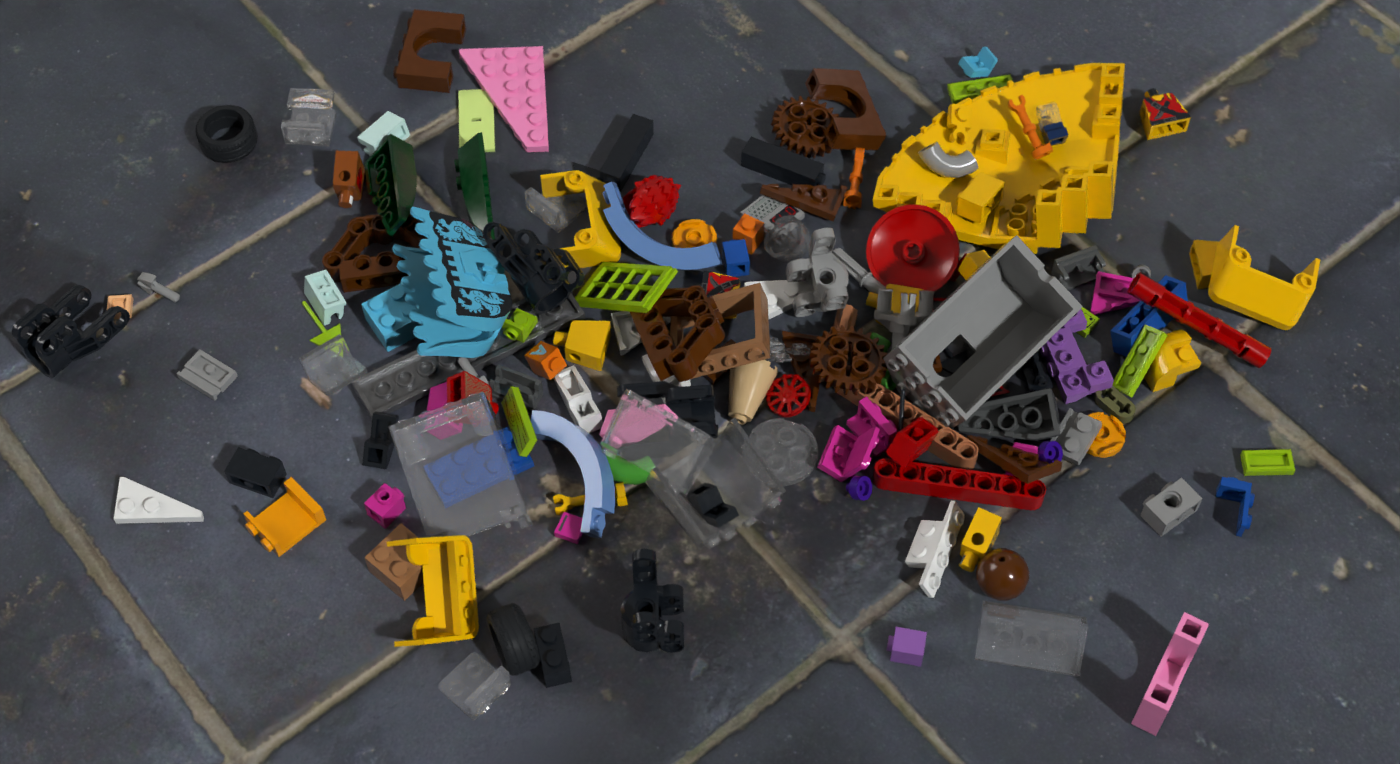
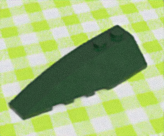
M481 132L477 133L458 149V159H454L456 173L460 172V176L456 177L457 189L462 190L468 219L483 230L486 224L493 222L485 147ZM494 228L491 230L493 240L495 239Z
M390 134L364 165L367 191L369 195L373 196V204L378 206V214L383 216L382 222L387 233L393 236L410 214L415 200L417 180L412 145Z

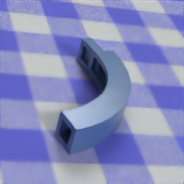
M609 182L604 184L605 191H603V196L606 203L611 205V207L603 210L607 221L621 241L636 254L660 266H672V268L681 270H703L724 265L715 242L692 248H675L650 238L630 219L617 183Z
M532 410L531 423L536 437L540 440L562 443L574 455L582 471L585 485V504L580 532L593 538H602L606 524L605 514H614L615 509L614 479L604 451L587 431L573 422L554 413Z

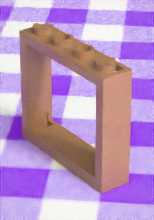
M761 283L713 295L712 297L718 307L717 309H719L723 318L754 310L755 338L713 349L698 367L697 374L693 378L770 358L768 299ZM671 316L670 334L676 347L683 340V329L695 325L692 317Z

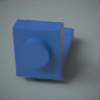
M1221 477L1216 488L1215 497L1240 502L1236 536L1241 537L1245 529L1249 530L1252 521V515L1248 514L1255 498V494L1251 493L1252 483L1240 481L1234 477Z

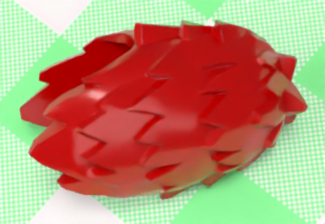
M651 175L642 179V181L635 182V188L623 197V202L630 215V219L639 228L654 223L662 226L666 219H670L671 214L676 209L679 198L678 190L681 188V185L674 184L672 178Z

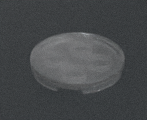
M784 418L770 419L760 423L751 431L745 444V460L748 468L758 479L771 485L788 486L804 480L812 473L818 459V444L813 433L803 424L799 425L795 422L784 420Z

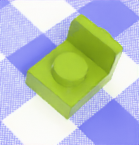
M516 308L511 317L505 320L502 326L503 334L511 340H518L524 343L538 323L537 316Z

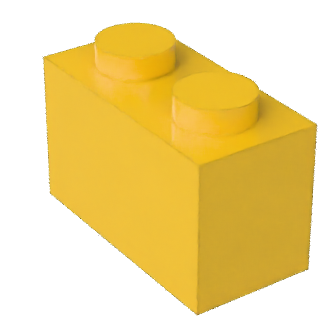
M980 172L975 179L970 180L967 188L958 194L956 198V204H958L957 215L981 224L1003 199L1005 182Z

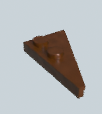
M778 184L762 185L760 194L834 222L848 187L841 186L840 189H827L826 185L793 184L792 188H779Z
M782 331V341L794 373L801 376L810 387L811 397L807 405L808 410L815 412L820 383L818 382L819 375H813L814 368L810 367L811 359L809 357L812 344L816 343L817 336ZM805 387L801 388L802 392H805Z
M973 435L967 436V439L977 445L980 454L1027 484L1061 471L1062 462L1055 459L1053 463H1047L1038 460L1039 454L1026 452L1002 444L1000 449L987 445L988 439Z

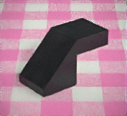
M382 412L373 413L371 436L364 442L363 466L387 469L397 439L399 415Z
M705 482L685 494L688 501L709 525L720 528L739 516L735 506L723 502L715 485Z

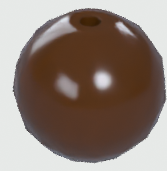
M998 548L988 552L981 558L976 570V579L982 592L988 597L999 601H1008L1024 592L1029 581V569L1020 554L1007 548Z

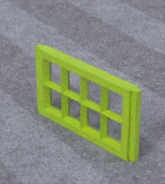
M602 262L574 298L580 307L647 313L673 280L678 270L672 268V266ZM608 273H614L608 282H602ZM622 274H629L623 283H616ZM637 275H644L637 285L631 284ZM653 276H659L653 286L647 285ZM596 288H603L596 298L590 297ZM611 289H617L611 299H604ZM626 290L632 291L626 300H619ZM641 291L648 292L641 302L635 301Z

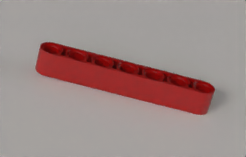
M882 458L875 463L872 478L874 485L882 490L1024 510L1039 509L1042 506L1046 493V486L1040 480L1027 484L1020 481L1016 476L911 462L905 467L896 464L892 459ZM884 472H885V473H887V474H889V475H885V476H884V475H881L880 473H884ZM905 476H911L913 479H908ZM930 479L937 480L938 482H931ZM954 483H961L963 486H958ZM979 486H984L988 489H981ZM1004 490H1010V491H1012L1013 493H1008V492H1006V491H1004ZM1029 493H1034L1037 496H1031Z

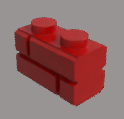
M918 417L897 433L886 451L887 455L896 464L906 467L928 450L939 432L938 428L925 418Z

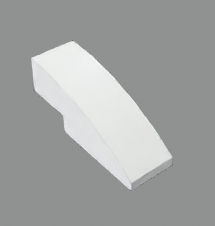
M573 365L560 371L553 379L574 423L588 433L601 429L603 425L601 412L592 400L591 392L576 367Z

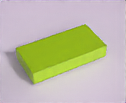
M1291 449L1241 451L1240 457L1244 476L1293 475L1295 473Z

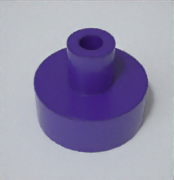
M1056 441L1042 442L1038 448V458L1040 461L1053 463L1055 459L1061 461L1063 457L1061 445Z
M856 475L847 483L846 490L850 493L852 499L865 501L871 496L872 482L867 476Z

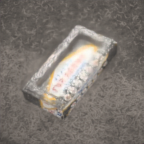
M290 88L287 101L288 110L331 112L335 96L334 90Z

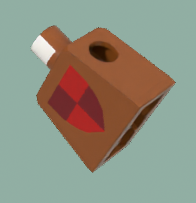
M336 150L333 188L339 199L338 205L342 208H351L353 201L361 200L365 169L358 151Z

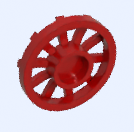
M783 374L773 381L766 394L767 404L771 411L780 417L796 416L807 407L810 401V387L797 374ZM792 379L791 384L788 385L787 380ZM797 380L802 382L794 388V385ZM781 382L784 383L783 388L779 385ZM805 387V392H798L799 389ZM775 388L780 390L779 392H773ZM772 396H778L777 399L772 401ZM799 397H805L802 404L798 401ZM781 402L778 409L773 407V405ZM797 404L799 407L792 411L791 406ZM784 405L787 406L788 412H781Z

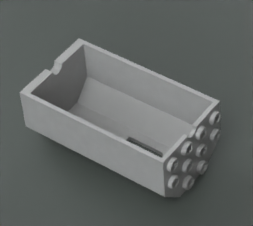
M1016 235L994 253L884 357V361L898 392L900 393L902 388L905 389V396L910 399L913 405L939 422H942L945 427L952 429L966 421L1083 306L1055 276H1050L1045 271V265ZM957 336H960L975 353L951 376H939L933 368L934 359Z

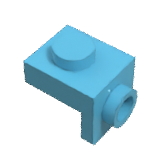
M982 47L977 56L962 57L958 64L970 78L988 77L998 59L988 47Z

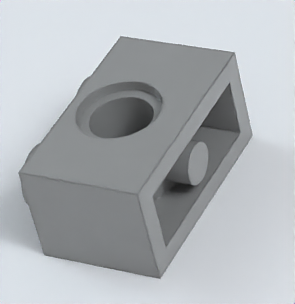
M1180 478L1175 483L1172 481L1167 483L1158 495H1150L1143 502L1144 507L1140 516L1162 537L1195 513L1203 498L1183 478Z

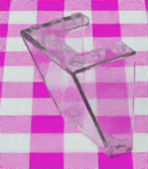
M484 391L471 394L467 398L456 402H449L435 410L422 412L416 417L400 420L396 424L389 426L427 537L458 535L468 537L503 523L506 528H510V522L518 521L521 529L533 525L502 426Z

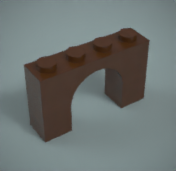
M414 9L412 18L408 19V32L403 36V49L399 50L398 66L394 67V79H397L398 88L449 93L454 77L451 62L426 60L419 57L417 53L421 48L431 43L440 42L462 45L466 32L464 14Z
M813 68L805 83L811 99L841 102L848 106L857 117L832 118L825 131L831 149L856 150L857 147L865 148V150H878L885 140L886 132L860 71Z

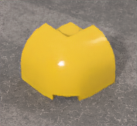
M1183 329L1166 333L1168 336L1144 376L1152 392L1173 386L1178 375L1198 369L1201 365V361L1190 345L1192 338Z

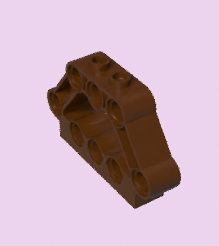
M411 213L393 236L387 233L382 222L383 216L379 214L356 217L349 221L346 232L334 248L328 251L322 258L324 270L328 271L334 282H341L344 293L398 285L402 277L409 276L397 268L398 261L405 259L392 252L384 251L374 257L360 254L371 243L377 242L381 245H386L397 239L406 241L413 248L421 249L419 242L421 239H427V237L415 231L416 224L420 222Z
M693 285L688 288H666L649 312H630L648 357L661 381L673 375L679 381L692 379L697 374L698 367L712 349L724 340L725 332L721 323L725 321L719 309H717L718 307L712 295L707 297L704 289L699 285ZM648 292L641 293L640 301H642V299ZM663 317H692L695 325L676 347Z

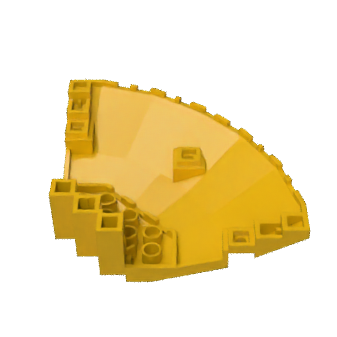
M1087 63L1075 65L1074 70L1061 72V68L1053 69V73L1040 75L1039 71L1024 75L1023 80L1015 83L1009 80L1007 81V86L998 89L996 86L981 90L980 96L974 99L968 97L957 103V105L972 108L971 129L966 131L968 141L963 145H960L961 139L959 136H957V140L953 143L949 141V135L953 132V128L947 127L948 113L945 111L940 112L932 118V123L928 127L922 126L920 128L921 132L918 135H911L901 144L902 149L900 152L894 154L890 166H886L881 172L873 196V207L885 212L911 204L933 208L950 221L956 231L958 240L990 248L1000 249L1001 246L1005 245L1016 235L1034 254H1037L1038 247L1061 248L1062 233H1086L1088 218L1111 219L1120 143L1125 63ZM1019 95H1023L1026 99V112L1031 123H1034L1037 128L1035 131L1042 145L1044 144L1041 134L1043 126L1062 122L1068 132L1065 143L1052 146L1053 152L1037 160H1034L1031 154L1034 148L1028 135H1025L1022 130L1024 127L1018 115L1008 107L1010 99H1012L1015 105H1020ZM935 142H938L942 150L949 155L956 156L968 150L976 159L978 170L960 178L943 177L931 171L920 158L918 152ZM980 172L1005 182L1003 199L981 224L957 215L958 204H956L958 194L961 191L963 192L970 180L975 179Z

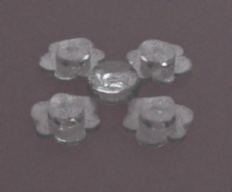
M770 337V358L765 360L770 362L792 361V357L786 353L810 355L811 349L803 343L792 344V347L785 349L782 341H778V338Z

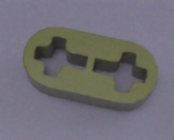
M1112 386V388L1095 392V403L1109 416L1111 414L1117 417L1123 424L1131 422L1136 410L1135 405L1120 391ZM1106 394H1109V395H1110V397H1105V398L1101 397V395H1106ZM1125 409L1128 410V413H1126V412L1120 413V412H1119L1120 410H1122V411L1125 410Z

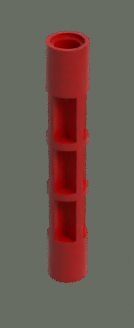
M1138 273L1129 285L1128 294L1172 316L1180 324L1184 323L1205 335L1206 339L1213 340L1231 350L1234 355L1253 366L1261 368L1271 354L1269 346L1225 324L1222 319L1211 316L1194 306V303L1185 301L1166 290L1163 285L1144 274Z

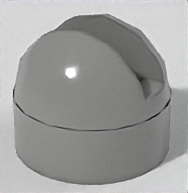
M1138 265L1132 271V278L1143 270H1146V272L1142 274L1151 278V270L1146 265Z

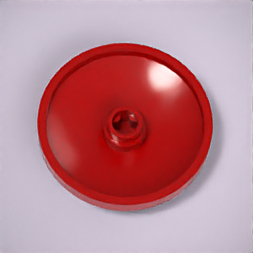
M911 204L890 210L875 223L867 240L866 257L869 269L873 273L872 275L882 285L895 284L934 291L935 293L945 286L954 275L960 258V244L954 227L944 215L933 208Z

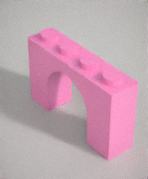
M1183 613L1134 716L1132 725L1155 736L1157 735L1209 623L1188 613Z

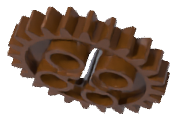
M799 96L798 101L791 97L789 102L784 100L783 104L778 105L777 110L774 111L771 126H773L772 133L776 134L775 140H781L780 146H788V151L793 149L796 154L803 153L804 157L811 154L815 158L817 153L823 157L825 152L830 154L832 151L825 131L832 118L839 117V114H832L834 108L827 109L826 102L819 104V100L811 101L810 96L806 100Z
M841 325L840 331H837L834 327L831 328L830 333L823 331L822 337L817 336L816 343L812 344L810 352V367L814 368L813 375H819V383L826 381L827 389L834 386L835 393L843 389L844 395H847L848 391L852 390L856 396L859 389L864 394L867 393L868 387L874 390L876 383L881 384L882 378L885 377L887 371L884 357L888 353L883 352L884 345H878L879 338L871 339V332L866 335L862 334L863 328L856 332L852 325L849 330H846ZM849 344H851V366L849 370V376H846V366L848 361L847 353L849 349Z

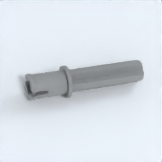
M841 248L833 250V258L839 260L845 266L847 272L859 282L861 288L865 287L869 292L878 294L877 289L886 288V286L874 278L873 273L867 272Z

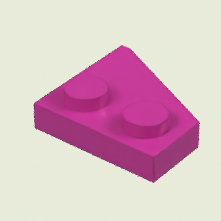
M1098 271L1090 312L1098 315L1136 306L1140 300L1127 293L1129 285L1134 278Z

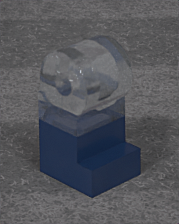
M1056 102L1037 106L1038 124L1044 144L1050 142L1051 146L1065 143L1068 132L1066 127L1063 126Z

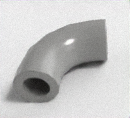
M935 142L918 152L928 168L943 177L960 178L978 170V163L968 150L956 156L949 155L942 150L938 142Z

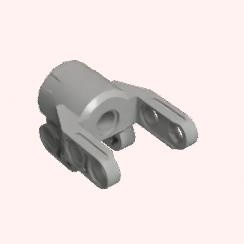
M821 228L814 231L809 243V258L796 259L787 264L785 271L787 282L806 281L807 283L811 279L814 292H805L794 297L793 309L795 317H806L814 314L816 311L828 312L844 309L849 298L847 293L848 272L839 260L833 258L832 251L836 242L833 228ZM828 277L831 283L824 284L820 281V278Z

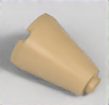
M761 360L730 369L728 415L732 418L733 422L744 425L746 422L752 421L777 376V367L771 368V362L768 360Z

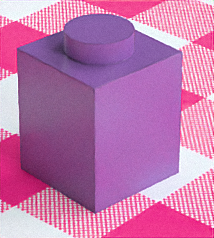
M896 627L894 636L889 635L886 651H891L890 661L921 667L927 632Z

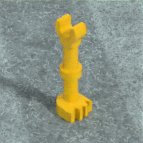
M624 482L615 483V498L620 507L628 505ZM558 494L553 496L554 504L563 503L562 506L555 508L556 515H563L564 512H568L573 507L584 505L585 495L566 497Z

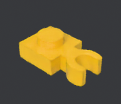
M953 103L948 106L947 127L953 128V132L949 135L950 142L953 143L957 140V136L961 139L960 145L968 141L966 131L971 129L972 108Z

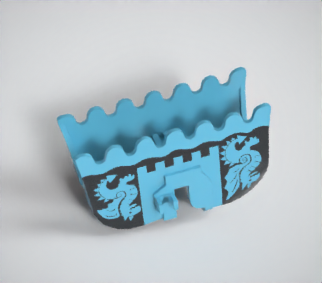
M412 207L410 210L411 215L423 221V223L416 224L415 231L420 235L426 236L427 239L420 240L419 246L421 249L394 244L392 250L394 254L405 259L398 261L397 268L409 276L402 277L400 283L403 287L413 291L405 295V301L417 307V309L410 310L409 318L422 325L416 326L413 329L414 336L426 342L418 345L417 352L420 356L464 358L484 356L490 350L512 309L506 275H504L505 268L485 241L483 230L473 223L458 217Z

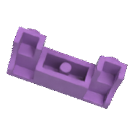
M1082 309L1039 349L1041 356L1045 357L1047 361L1049 376L1054 377L1065 404L1076 402L1096 391L1112 388L1114 381L1105 360L1086 365L1072 334L1086 330L1087 320Z

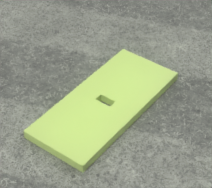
M482 89L458 90L459 148L477 133L482 132L485 152H495L494 105L490 97Z

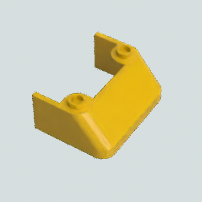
M578 170L540 175L543 198L585 193L591 228L581 229L575 234V246L559 249L567 250L580 268L599 266L602 262L616 263L621 258L620 240L603 212L604 209L611 207L610 204L606 203L603 196V191H605L604 184L606 183Z
M1234 225L1217 244L1208 288L1209 297L1215 303L1281 330H1290L1297 324L1316 289L1320 259L1315 258L1301 273L1292 279V284L1250 267L1251 256L1249 252L1236 245L1239 226Z
M465 535L387 541V547L406 546L409 562L415 566L422 565L426 617L416 619L413 624V639L394 641V646L427 645L473 639L478 633L479 621L473 547L470 539Z

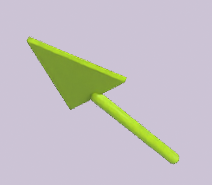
M303 301L302 305L323 332L309 341L343 357L341 324L326 330L307 302Z

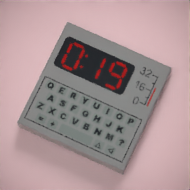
M762 195L741 211V217L745 213L764 222V237L772 243L805 218V213L799 208Z

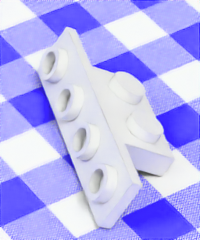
M950 501L943 521L921 520L905 560L908 567L925 568L919 586L928 598H934L937 589L940 587L943 572L948 565L951 551L956 544L960 527L964 523L965 515L956 501Z

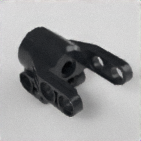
M489 222L485 225L483 229L485 241L501 265L511 275V279L534 313L543 314L558 307L570 296L575 288L582 285L584 274L567 250L552 249L549 246L542 245L536 234L530 230H519L513 239L509 231L502 224ZM497 227L499 229V236L493 240L491 230ZM524 234L529 236V242L526 246L521 244V237ZM510 245L511 254L505 258L503 249L505 246ZM574 271L576 273V281L570 284L568 282V274Z
M76 285L51 307L45 304L34 306L13 325L12 335L17 339L26 358L45 376L54 378L72 361L79 360L100 350L128 324L130 319L129 312L119 306L111 307L84 331L79 330L73 319L89 306L92 294L88 288ZM84 291L83 299L77 302L79 293ZM67 307L66 314L60 317L61 309ZM121 312L120 319L114 322L115 315ZM28 326V333L21 337L22 329ZM103 328V334L96 338L97 331Z
M665 381L617 386V397L627 400L665 397L666 406L679 417L677 422L667 427L669 441L632 444L622 449V458L637 460L646 455H649L651 459L671 457L693 444L694 440L718 438V425H716L714 408L715 393L712 385L678 387Z
M651 549L635 550L632 554L634 590L626 595L621 605L624 639L631 647L641 652L656 651L659 648L671 653L682 651L684 649L683 622L678 620L662 621L659 620V617L662 618L665 615H676L684 612L683 587L677 584L657 586L656 552Z

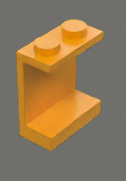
M292 477L284 482L287 493L255 518L248 511L243 513L247 521L245 527L252 536L258 535L262 539L260 540L262 546L269 553L273 551L278 557L326 521L323 508Z

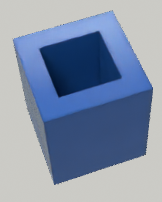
M745 239L722 242V257L726 275L732 277L749 275L750 260Z

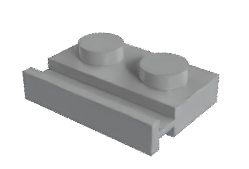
M200 349L184 365V369L181 372H177L180 380L214 401L219 393H223L238 377L235 370Z
M1069 408L1060 423L1061 436L1052 437L1050 441H1056L1061 445L1063 459L1080 465L1099 433L1102 422Z

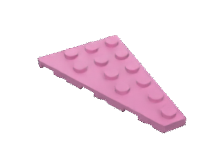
M543 46L459 49L460 59H463L468 66L469 72L475 76L476 82L490 97L491 102L498 109V113L505 123L509 124L515 137L521 141L527 153L549 152Z

